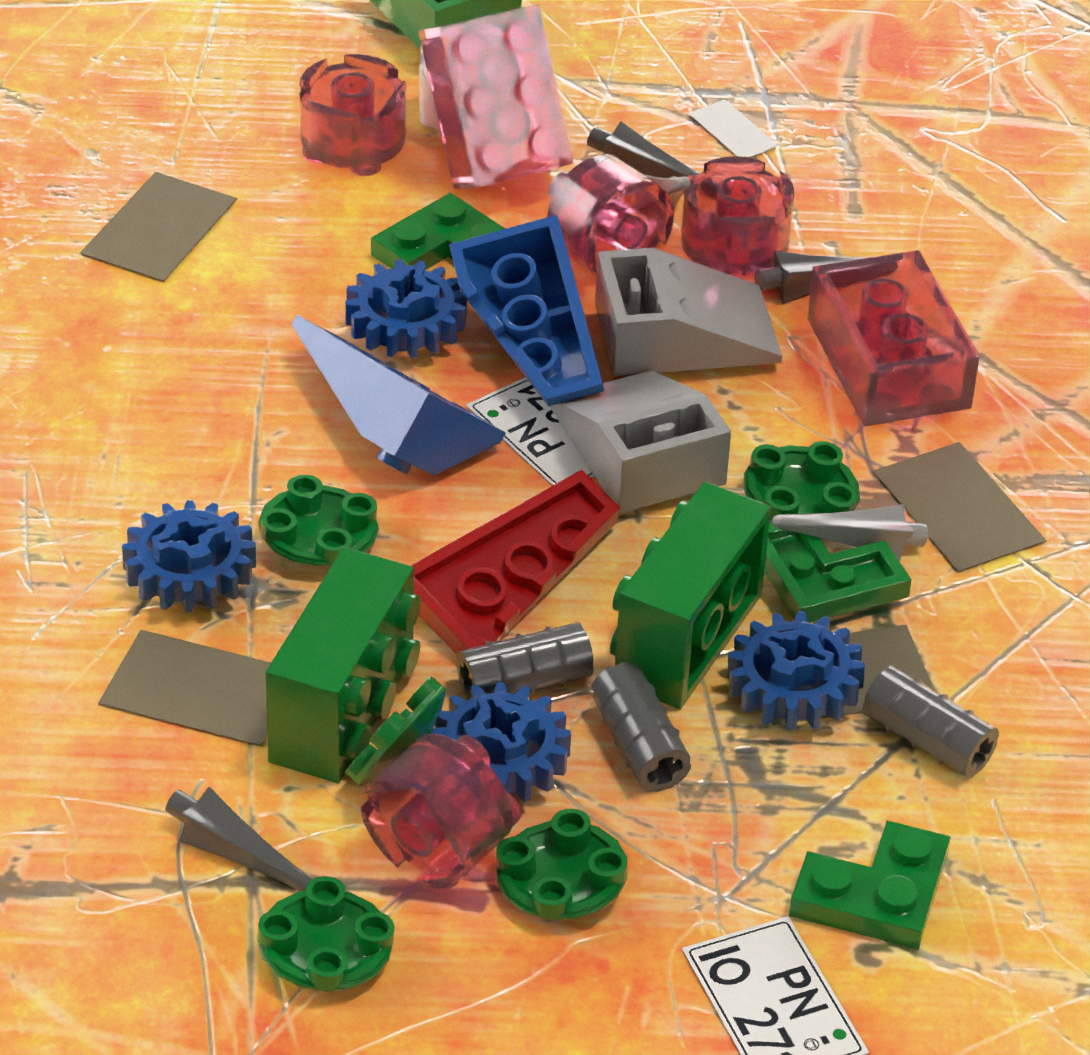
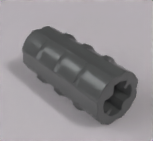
M575 622L555 628L546 626L545 630L526 635L516 634L514 638L497 642L487 641L485 645L458 651L457 672L463 694L467 700L471 699V686L478 685L485 694L494 693L497 682H504L507 693L516 694L525 685L530 687V694H534L535 690L555 685L563 687L567 682L591 677L594 672V658L586 631L580 622Z
M623 662L604 669L596 676L591 685L593 690L592 697L603 716L602 722L608 725L615 738L614 744L620 747L627 760L626 766L632 769L640 786L647 791L658 792L677 785L691 770L690 755L679 737L680 731L672 725L667 716V708L662 706L655 694V687L648 682L642 669L635 663Z
M889 666L881 672L872 682L865 695L862 707L864 715L884 726L888 733H895L910 742L914 749L923 750L936 758L939 764H946L967 778H972L981 771L996 749L999 737V730L976 716L973 710H966L949 699L948 695L939 694L924 685L922 679H914L894 666Z

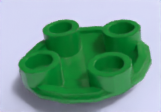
M827 441L815 442L810 447L759 445L751 453L749 466L744 473V492L746 496L771 506V521L774 516L779 514H823L855 511L860 501L859 483L849 467L842 463L843 452L838 446Z
M312 475L292 477L287 483V490L277 494L266 503L258 519L261 538L273 552L292 562L312 566L332 565L343 547L367 552L374 545L379 532L377 503L372 496L365 493H350L341 488L323 485L320 479Z
M429 677L406 703L413 712L411 713L407 708L401 714L395 711L369 740L378 750L371 744L368 745L350 764L345 773L359 786L378 780L401 767L432 733L442 710L447 689L434 677Z
M578 809L558 811L551 821L526 828L517 836L505 838L496 848L497 883L505 898L524 913L548 920L577 919L602 910L619 896L628 879L627 856L618 840L600 827L591 825L588 814Z
M322 876L310 880L304 891H298L277 901L268 912L263 914L258 923L257 941L262 959L277 976L301 988L328 992L354 988L374 978L390 959L395 926L393 920L388 915L381 913L373 903L346 891L344 884L334 877Z

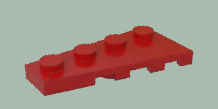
M581 469L410 565L414 567V594L419 595L421 598L419 616L456 655L458 651L485 645L487 641H500L617 523L620 507Z

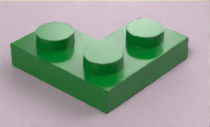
M450 192L371 237V255L391 269H394L395 260H402L405 265L414 266L420 260L425 261V270L447 257L453 260L449 244L506 228Z
M772 523L769 524L764 572L793 619H795L798 611H803L806 614L807 622L811 623L818 621L823 616L831 618L909 597L912 579L886 540L830 554L820 537L777 529Z
M887 820L872 867L807 851L791 897L789 916L919 949L947 859L951 836Z

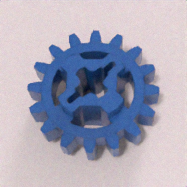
M395 260L394 269L389 270L380 264L374 265V276L359 273L356 275V285L348 286L346 289L345 323L351 326V336L353 339L366 337V349L370 351L383 345L387 347V356L393 357L398 351H407L411 358H417L418 349L423 347L435 354L439 352L440 340L445 343L454 344L457 331H464L466 328L467 299L460 291L458 279L449 278L445 280V268L443 267L436 268L431 272L426 271L425 261L419 260L414 266L405 265L402 260Z
M187 500L184 509L175 510L168 503L162 504V516L157 518L145 512L141 515L142 528L129 527L127 529L128 543L122 544L123 569L126 570L127 584L129 587L139 586V598L143 601L151 599L156 595L159 596L160 609L167 610L174 602H183L185 613H192L195 602L204 601L210 609L217 608V596L222 594L228 598L236 599L239 597L238 584L250 585L252 582V568L256 567V542L252 541V528L250 525L239 526V514L235 511L220 516L217 503L212 502L204 511L196 510L194 500Z
M798 611L794 621L786 622L779 613H773L772 625L768 627L754 620L750 623L749 636L737 634L734 638V651L728 652L727 677L730 678L731 697H742L741 710L744 713L761 709L762 723L765 725L773 722L776 717L784 718L787 730H794L797 721L806 719L813 729L820 728L821 715L824 714L839 721L843 718V706H856L859 689L864 686L865 663L861 662V644H849L850 630L846 627L831 632L829 630L830 618L826 616L812 624L807 622L806 614L803 611Z
M497 682L494 693L485 694L478 685L471 686V699L466 701L462 697L452 695L449 698V711L441 710L435 728L432 730L431 755L435 756V772L437 775L449 774V788L452 791L458 790L465 785L471 787V800L476 802L486 792L494 794L497 805H504L509 793H516L524 802L531 801V787L536 786L549 792L553 789V775L564 776L566 773L567 757L570 756L571 730L566 729V714L564 711L551 713L552 698L549 696L541 697L536 701L529 699L530 687L525 685L516 694L507 693L504 682Z

